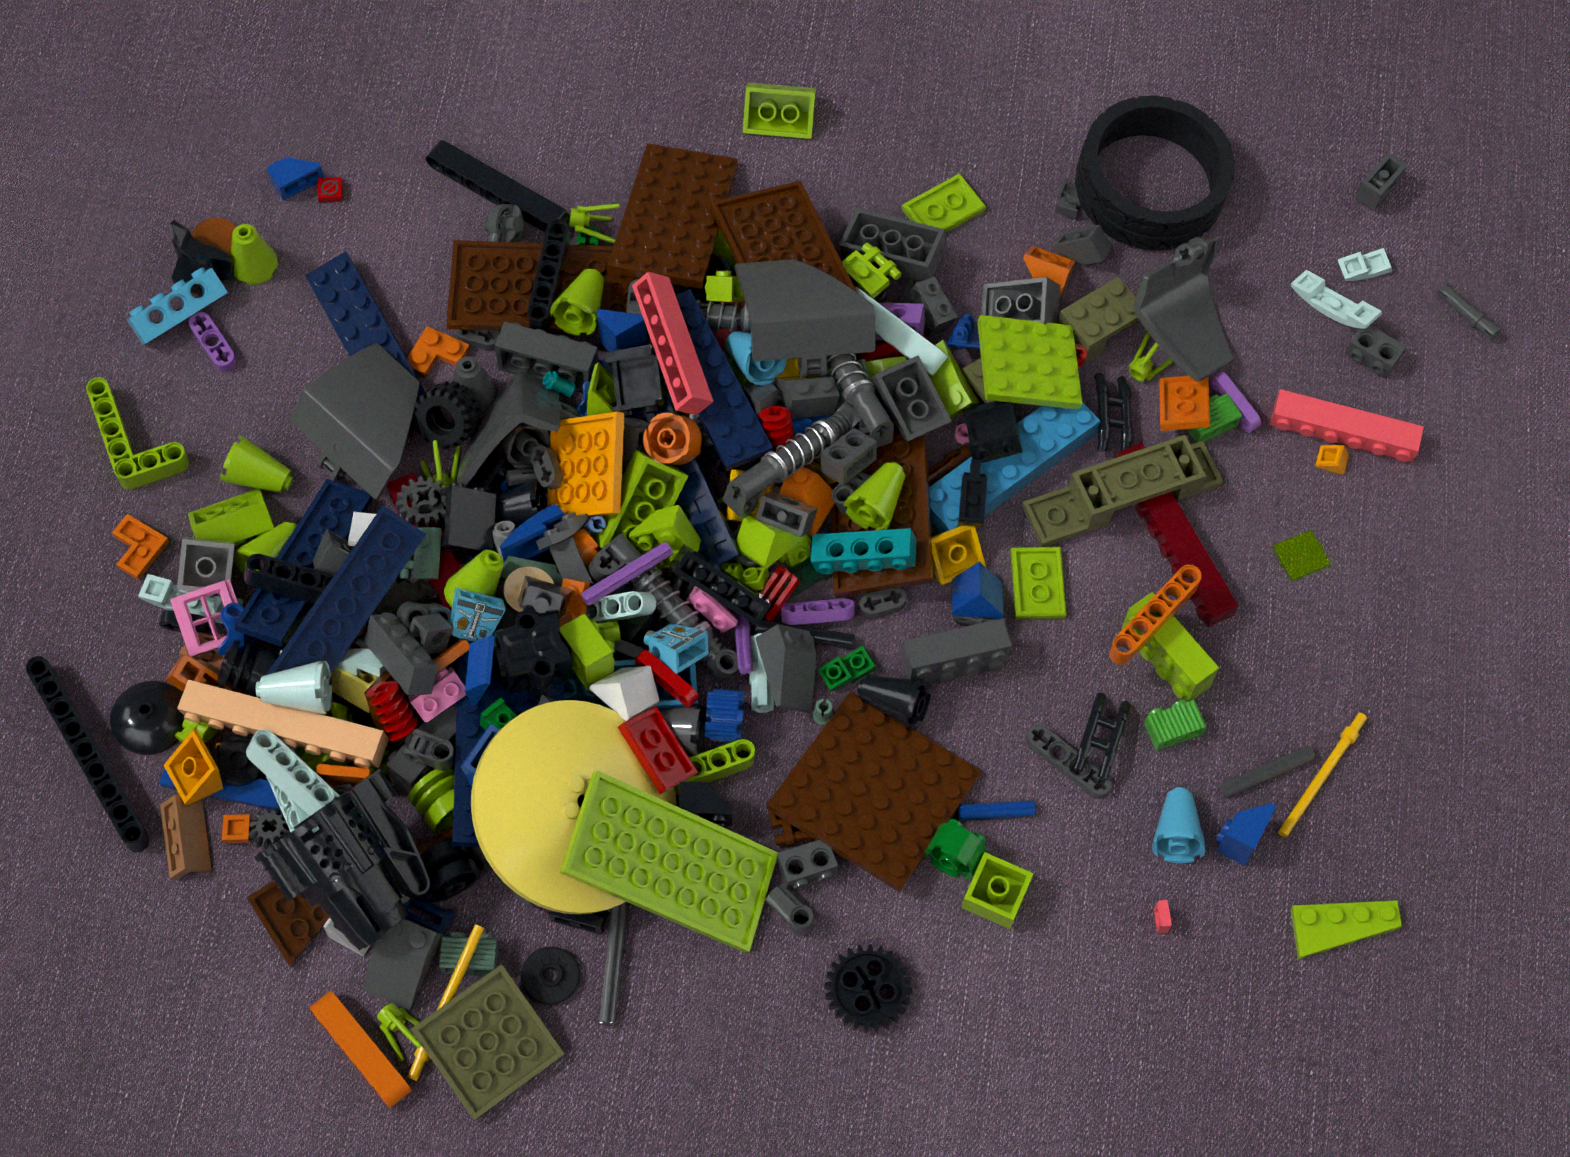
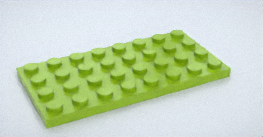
M600 771L592 772L560 873L746 953L750 952L777 860V853L779 852Z

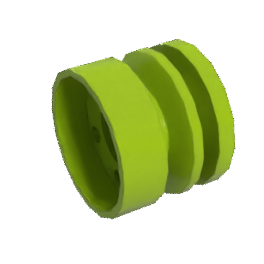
M453 767L446 771L438 769L431 771L414 785L407 797L417 813L425 815L424 821L435 835H439L443 829L449 830L453 825L455 771Z

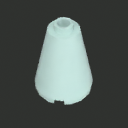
M318 661L264 675L260 681L256 682V696L260 697L263 703L326 714V711L330 710L332 699V685H328L327 677H331L327 661Z

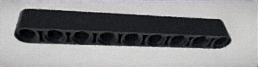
M42 656L32 657L26 664V672L120 838L130 851H144L149 845V835L58 676L46 658ZM45 668L42 674L36 675L38 670ZM51 689H57L54 694L47 695ZM63 709H69L66 714L59 715ZM80 729L77 735L70 736L74 730ZM86 750H92L90 755L82 757ZM104 770L103 775L94 778L97 771ZM116 791L112 798L106 799V795L109 792ZM128 812L126 818L122 820L117 819L121 813ZM141 833L137 840L129 841L133 834Z

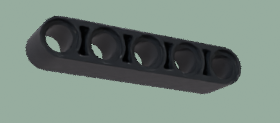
M561 219L552 220L546 229L527 310L530 329L547 331L551 325L552 316L550 315L552 304L557 299L570 243L569 226ZM548 274L553 275V276H551V277H545V275H548ZM547 295L548 297L541 298L540 296ZM543 316L541 319H536L535 317Z
M252 554L249 556L244 572L245 582L252 587L312 604L316 603L334 577L333 574L263 554Z

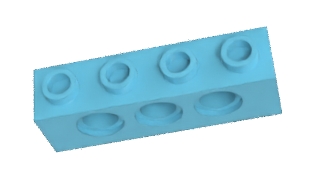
M202 267L191 274L193 277L186 283L183 279L171 286L173 291L164 295L161 292L150 299L152 304L143 308L140 305L129 312L131 317L126 320L142 344L148 343L228 293L212 268L205 270ZM194 284L199 285L202 289V295L199 298L191 295L190 289ZM173 297L181 300L182 306L178 311L170 307V300ZM152 310H157L161 314V320L157 324L152 323L149 319V314Z

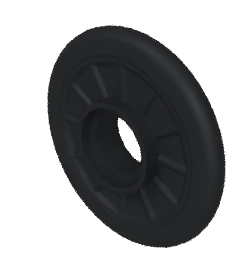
M544 947L533 952L526 959L521 970V983L526 994L534 1001L546 1005L558 1004L567 1000L575 992L580 981V969L576 959L568 951L558 947ZM548 969H554L558 972V977L553 982H546L543 979V974Z

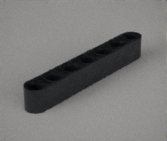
M440 140L425 157L426 162L431 168L495 205L513 204L518 206L524 221L546 233L547 226L552 220L561 219L567 224L570 221V214L561 206L444 140Z

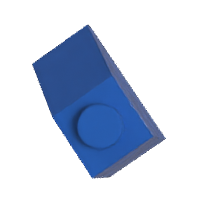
M286 157L266 167L269 180L283 201L317 184L318 178H324L321 165L311 161Z

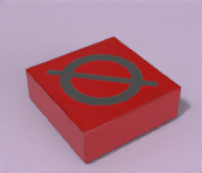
M341 177L318 178L319 203L343 201Z

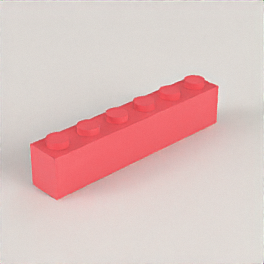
M647 272L632 285L675 410L697 415L714 401L670 278Z
M1282 389L1279 390L1275 400L1270 425L1280 430H1290L1306 437L1313 436L1324 439L1329 443H1340L1352 449H1362L1370 451L1375 455H1385L1396 458L1401 462L1412 463L1419 452L1424 426Z

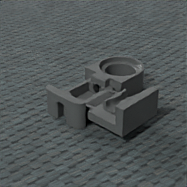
M1064 178L1059 190L1058 199L1060 201L1057 204L1055 213L1076 219L1078 213L1076 208L1080 207L1081 204L1075 185L1068 184V178Z

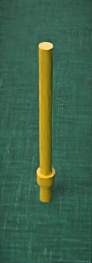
M1359 712L1351 725L1345 727L1340 735V741L1279 829L1278 834L1287 838L1348 746L1354 744L1359 736V730L1367 720L1365 714Z
M474 925L437 1010L455 997L485 928ZM422 1046L416 1049L414 1053L416 1058L407 1076L415 1081L418 1080L425 1062L430 1060Z

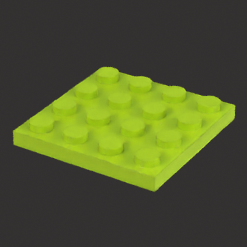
M985 315L979 316L977 324L985 400L1077 410L1081 408L1083 403L1073 329L1070 325L1046 323L1045 325L1038 321Z

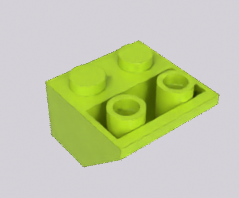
M679 505L656 510L629 533V538L642 555L663 542H667L670 545L673 554L655 565L659 569L671 567L670 563L684 544L698 552L701 542L700 537Z

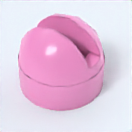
M966 424L958 425L955 430V439L962 445L966 442L970 443L969 436H965L966 433L968 434Z

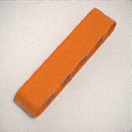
M1184 565L1118 633L1109 651L1110 659L1114 663L1124 665L1130 662L1195 593L1201 580V572L1196 566ZM1183 578H1189L1193 583H1187ZM1166 595H1173L1177 600H1171ZM1150 612H1157L1161 617H1154ZM1134 629H1140L1144 634L1139 635L1134 632ZM1123 646L1128 652H1121L1117 647Z
M331 990L308 1007L390 1109L412 1092L406 1081Z

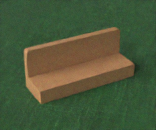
M173 795L160 804L170 879H180L189 872L208 873L212 868L202 799L186 805L180 795Z

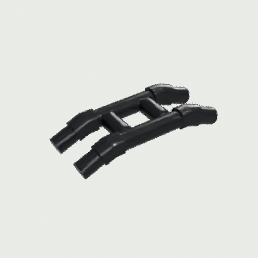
M1097 373L1094 376L1100 420L1097 451L1107 452L1110 427L1122 428L1120 451L1130 448L1133 438L1130 386L1127 384L1126 378L1120 376L1117 378L1119 397L1109 396L1108 385L1104 375ZM1108 405L1121 407V419L1108 417Z
M1098 693L1093 703L1073 769L1083 771L1090 747L1092 746L1106 751L1097 777L1107 780L1131 705L1128 701H1122L1116 720L1101 716L1106 695ZM1097 725L1112 730L1109 741L1094 737Z

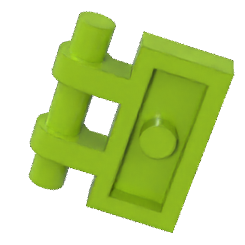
M867 242L862 246V250L865 252L863 256L855 250L842 263L851 281L874 299L890 285L889 279L886 276L890 275L897 280L902 275V272L896 268L897 265L892 260L888 261L882 255V251L879 248L873 247ZM871 262H876L880 268L877 269Z

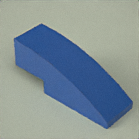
M553 504L517 527L500 546L504 562L508 556L529 559L550 549L547 547L539 550L536 541L545 537L544 532L554 529L553 525L562 521L561 517L565 515L564 512L556 504Z

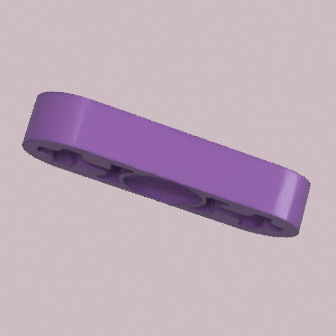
M196 312L189 318L190 329L216 369L222 372L232 370L236 365L234 353L209 315L205 312ZM201 321L202 323H204L206 328L205 332H203L201 327L197 325L198 322ZM211 337L219 339L218 343L214 346L206 345V341ZM220 351H222L224 357L228 359L227 362H224L220 359L218 354Z
M1221 371L1210 377V385L1215 394H1218L1219 397L1226 393L1229 394L1231 400L1234 401V405L1242 413L1240 426L1247 433L1261 426L1259 415L1228 375Z
M845 598L788 603L781 608L782 622L788 625L844 621L852 619L855 615L854 602Z

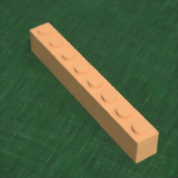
M188 680L177 708L184 715V719L192 723L199 724L200 720L208 722L210 727L223 730L224 727L231 728L232 732L241 736H247L248 733L254 735L258 730L266 729L274 733L290 749H296L299 746L305 748V751L317 756H320L321 753L329 754V757L333 760L345 762V759L355 761V765L368 769L370 766L379 768L389 741L384 731L318 713L263 703L261 698Z

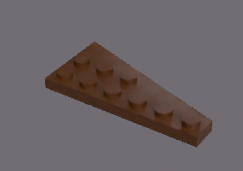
M273 880L246 898L290 966L327 922L329 917L318 903L310 906L301 893L293 899L286 901L285 895L277 888L278 885Z

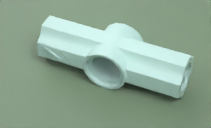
M758 633L751 636L753 671L749 673L752 711L767 713L774 709V698L755 639L762 634Z

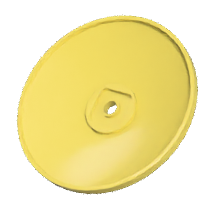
M576 700L555 701L533 707L509 721L497 732L487 745L477 765L471 791V812L480 848L500 879L515 893L539 907L564 914H592L608 910L626 902L560 873L581 809L578 805V797L580 795L585 796L592 772L600 771L677 806L674 787L662 794L658 793L618 729V726L626 721L612 709L599 704Z

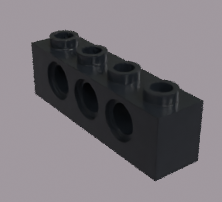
M685 544L670 563L673 572L756 626L771 607V603L765 596Z

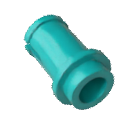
M555 371L547 372L543 378L542 383L546 389H553L564 394L566 397H570L575 390V383L558 376V373Z

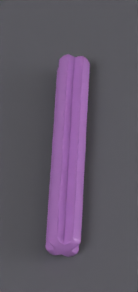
M663 542L583 591L581 596L587 605H592L673 554L670 545L667 542Z

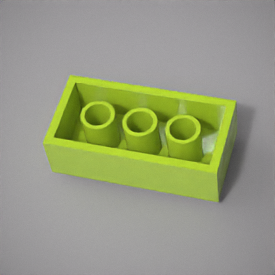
M635 450L622 477L620 514L603 516L606 526L601 528L603 531L595 533L593 540L603 549L613 539L623 533L633 544L629 538V533L656 510L674 506L688 475L675 466L661 463L650 455Z
M1153 592L1128 609L1122 629L1155 596ZM1150 612L1154 617H1161L1157 612ZM1174 616L1139 651L1145 660L1150 661L1155 666L1159 677L1168 681L1172 686L1174 694L1179 699L1186 700V702H1190L1210 688L1219 670L1216 663ZM1134 629L1135 633L1139 635L1144 634L1142 630Z

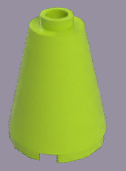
M241 224L233 230L230 255L233 256L235 279L246 282L247 285H258L270 280L273 277V272L278 268V259L275 251L252 225Z
M595 269L583 270L552 304L550 315H554L556 319L555 324L565 332L579 336L580 333L587 332L586 335H590L595 331L598 324L597 309H600L604 287V277L599 271Z
M239 435L240 443L234 442L223 465V468L227 469L226 475L221 474L220 480L226 483L282 493L284 489L288 491L294 477L290 476L291 470L248 438Z
M894 462L885 463L844 502V507L847 506L848 508L846 514L853 522L866 530L869 526L876 528V530H887L905 480L903 468Z
M283 522L238 548L233 555V559L239 571L244 575L247 559L252 554H263L277 558L297 525L292 522Z
M484 550L451 576L444 588L445 598L449 605L452 607L455 587L495 597L504 565L502 557L495 551Z

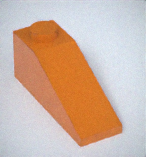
M186 654L177 660L165 679L183 692L188 680L218 687V674ZM227 682L225 689L231 691L233 684ZM237 689L236 692L244 694L242 689Z

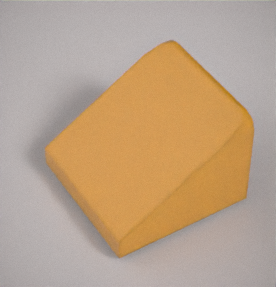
M1321 445L1315 466L1316 468L1333 473L1344 474L1349 453L1344 445Z

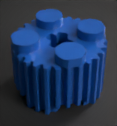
M713 689V692L708 691L704 737H710V741L734 742L741 740L742 727H737V725H742L743 709L738 708V706H743L744 704L743 691Z

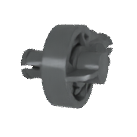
M499 204L492 208L488 218L484 220V229L490 234L489 241L518 242L521 239L524 231V219L518 206Z

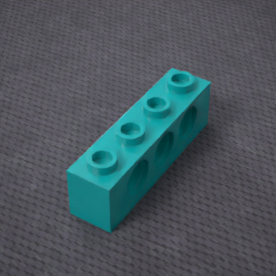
M911 528L813 534L811 563L817 573L832 574L836 571H845L847 573H855L858 570L881 571L887 568L905 570L907 567H915L917 539ZM888 549H892L890 553L884 554ZM868 550L866 554L860 555L861 552ZM839 552H843L840 556L835 557Z

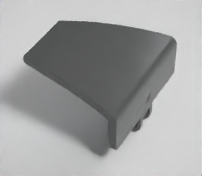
M1195 237L1188 243L1178 246L1172 261L1143 277L1133 304L1136 316L1156 343L1196 382H1200L1233 361L1217 316L1207 276L1218 245V240L1215 238L1205 241L1203 238Z
M795 259L735 264V271L750 319L751 351L754 361L798 358L800 378H806L807 375L815 374L826 376L827 355L875 351L874 305L836 278Z
M374 343L345 359L310 383L302 392L289 419L323 451L317 461V466L320 469H325L331 475L330 478L333 481L338 482L348 474L374 499H377L382 495L399 466L420 382L379 344Z
M522 372L515 374L492 402L482 417L481 424L478 426L479 429L472 435L458 466L457 483L466 486L493 449L519 423H525L539 429L558 431L560 420L568 419V417H579L577 409L571 405L559 402V392L553 389H546L542 383L543 379Z

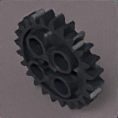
M869 944L867 951H863L861 945H858L857 953L848 948V957L846 958L839 954L838 961L840 964L832 962L831 968L834 972H827L826 978L831 981L825 982L824 988L831 991L825 994V999L833 1000L829 1004V1010L838 1009L835 1018L838 1019L844 1016V1026L853 1022L854 1031L858 1029L859 1025H863L865 1033L868 1032L869 1026H873L874 1030L878 1032L879 1024L881 1023L888 1029L890 1026L889 1019L897 1023L899 1020L897 1013L904 1015L906 1009L903 1005L910 1004L911 999L905 995L911 994L912 988L905 985L911 983V977H903L907 973L908 968L898 967L901 963V958L893 961L891 959L893 951L888 952L886 955L882 954L883 946H880L877 952L873 951L872 944ZM877 966L881 973L876 976L871 975L867 972V968ZM857 967L861 969L867 986H873L872 996L880 1005V1009H876L869 990H863L864 980L856 971ZM848 977L854 978L857 981V985L847 987L844 985L843 980ZM888 989L893 993V997L891 999H883L879 992ZM859 1001H865L870 1008L867 1011H860L856 1008L855 1004Z

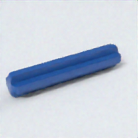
M1033 800L964 804L958 808L960 820L1034 816L1036 813V805Z

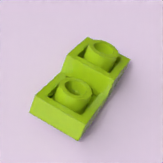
M739 562L725 563L720 566L754 590H763L770 575L768 569L764 567H751L744 570Z

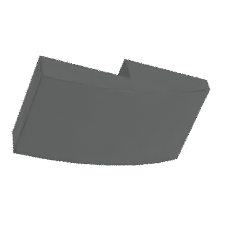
M576 512L562 516V521L553 525L554 529L544 532L545 537L536 541L539 550L550 547L573 535L588 519L587 513L577 516Z
M572 536L549 547L562 579L570 578L590 582V587L594 585L587 565L583 561L576 541Z

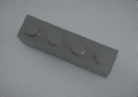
M394 614L370 615L364 643L407 695L432 694L438 670L437 664Z

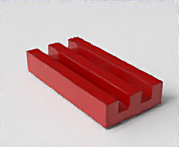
M781 565L777 567L764 586V589L760 592L772 604L781 593L789 578L791 579L774 606L764 615L769 621L775 619L801 581Z

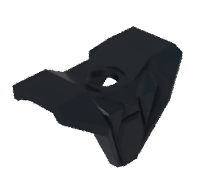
M176 220L170 223L174 234L172 243L178 257L172 274V281L174 283L182 279L186 283L193 278L191 274L202 267L205 270L212 268L220 281L233 278L234 265L232 255L219 247L204 245L193 238L189 229Z

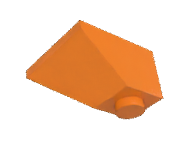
M1033 245L1023 257L1033 278H1050L1060 285V296L1063 294L1076 264L1075 260Z
M805 467L800 471H795L791 477H787L779 494L818 508L811 532L807 533L811 536L818 533L835 504L832 499L833 490L817 473Z

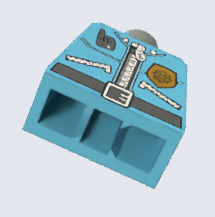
M455 587L450 625L453 627L451 635L458 637V640H467L469 644L487 636H492L505 612L503 599Z
M670 624L658 632L649 630L644 636V643L649 646V652L675 673L681 672L709 654L708 634L705 630Z

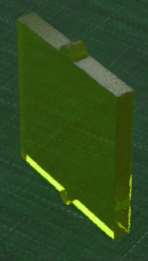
M1311 530L1272 546L1280 560L1279 565L1284 567L1291 581L1326 568L1331 564L1322 550L1323 545L1318 543Z

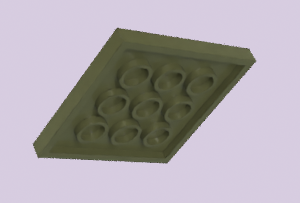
M502 964L410 1029L473 1120L477 1119L564 1055V1052Z

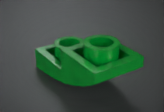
M861 646L843 658L838 656L817 670L829 690L834 691L864 677L877 668L864 647Z

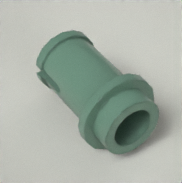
M820 699L815 705L816 709L813 712V719L819 725H826L833 715L832 704L828 699H826V703H823L824 699Z

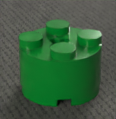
M949 819L948 823L939 825L925 850V857L927 858L930 855L932 858L931 864L941 872L957 878L958 874L965 875L963 880H969L978 867L984 852H986V846L984 845L986 838L979 833H972L966 830L959 821Z

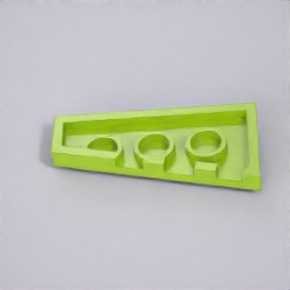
M1398 900L1294 905L1291 907L1298 960L1307 958L1309 955L1329 951L1335 947L1346 946L1358 940L1395 931L1402 926Z

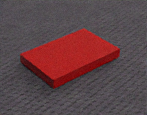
M657 706L618 726L621 734L659 794L666 792L698 773Z

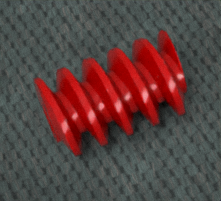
M769 406L760 411L761 426L773 447L774 453L779 445L785 446L788 439L794 440L791 412L787 408Z
M396 681L381 682L368 690L366 697L375 696L370 701L371 706L380 705L375 709V714H384L379 719L380 723H388L384 727V731L386 733L392 732L388 737L390 741L399 740L415 729L418 721L413 716L411 708H408L407 700L403 699L404 694L399 690V685Z

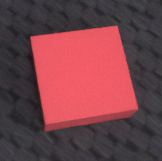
M1160 900L1153 910L1158 934H1164L1169 932L1172 923L1168 900Z

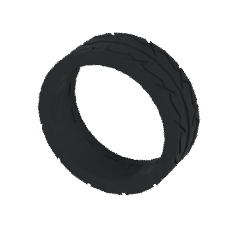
M1156 95L1129 98L1117 102L1106 109L1105 113H1101L1089 129L1076 167L1075 187L1077 196L1088 218L1095 225L1100 224L1104 233L1114 240L1131 247L1134 245L1136 248L1153 251L1171 250V247L1176 249L1195 237H1202V233H1207L1218 219L1235 174V159L1232 147L1223 130L1212 118L1209 119L1207 114L1195 106L1178 99L1175 101L1173 98ZM1143 135L1169 140L1183 147L1200 163L1208 178L1210 194L1198 204L1183 210L1156 211L1140 207L1123 198L1111 187L1102 173L1098 155L1113 142L1126 137Z

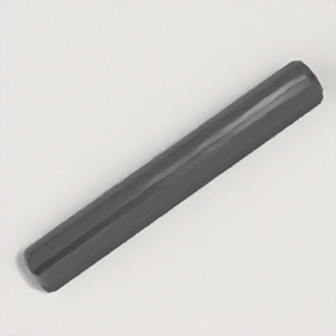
M1305 746L1223 783L1221 791L1226 798H1229L1313 760L1315 753L1310 746Z

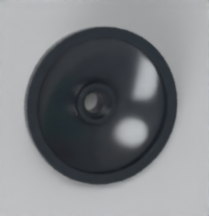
M145 681L129 687L117 698L111 710L110 726L115 739L126 750L140 755L161 753L174 746L179 741L175 734L184 729L182 726L184 715L177 709L182 694L172 685L161 681ZM145 708H150L148 713L142 714Z

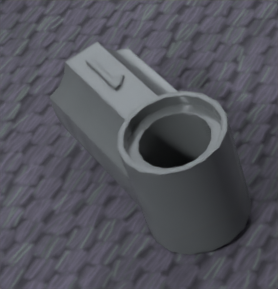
M782 884L775 887L765 899L766 903L790 926L792 933L797 936L808 935L813 929L812 910L808 906L802 905ZM802 916L807 918L808 922L800 925L794 920Z

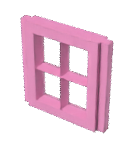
M230 579L170 599L190 657L218 649L225 640L226 636L219 637L214 623V619L220 618L221 612L212 615L206 597L219 593L224 607L229 603H238ZM201 599L207 617L193 621L187 603ZM209 622L215 640L201 644L195 626Z

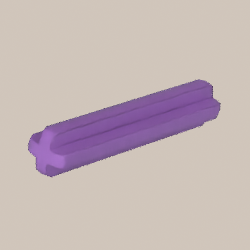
M736 615L738 620L735 626L738 669L741 674L745 675L753 671L749 620L741 615Z

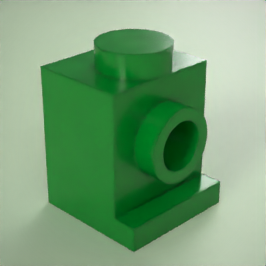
M499 698L481 713L480 725L486 730L489 724L492 723L500 730L517 716L504 704V700Z

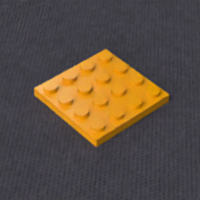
M616 411L560 420L559 430L551 431L550 448L555 451L563 473V481L556 489L548 488L547 507L556 504L565 515L576 512L577 516L587 513L588 517L620 514L624 413Z

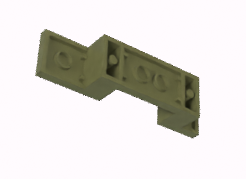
M1119 277L1060 311L1058 324L1070 325L1073 329L1075 344L1082 345L1087 351L1084 365L1104 353L1107 339L1139 321L1133 310L1136 297ZM981 358L964 367L962 373L986 404L993 401L985 400ZM1012 403L1013 407H1015V406H1017V405L1020 404V403Z
M1182 435L1073 472L1067 487L1023 501L1022 507L1040 546L1045 547L1110 525L1114 511L1169 492H1173L1176 500L1180 501L1221 487L1223 480L1204 442L1200 441L1190 445L1186 435Z

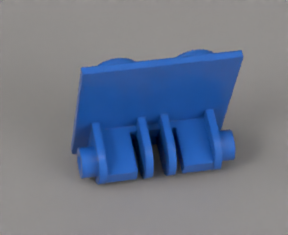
M963 314L947 345H954L957 349L974 347L980 350L978 329H974V317L971 314Z

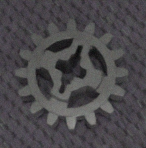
M419 476L416 483L410 479L409 487L402 485L401 492L397 493L396 505L400 517H406V521L409 523L416 522L417 528L421 524H425V527H430L432 522L438 526L439 518L445 520L447 496L440 495V490L446 487H442L440 480L433 483L432 477H429L427 481H423V478ZM437 497H439L441 501L440 504H438V500L436 499ZM408 500L410 501V505L412 506L411 508H409L407 504Z

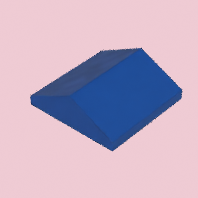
M487 636L470 644L465 693L471 705H477L490 685L495 636Z

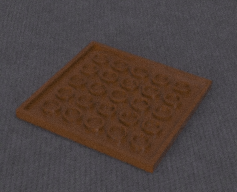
M850 691L767 803L766 809L815 840L825 843L834 852L900 893L925 857V850L939 825L948 823L949 819L952 818L980 777L982 771L916 730L912 731L862 701L859 695Z

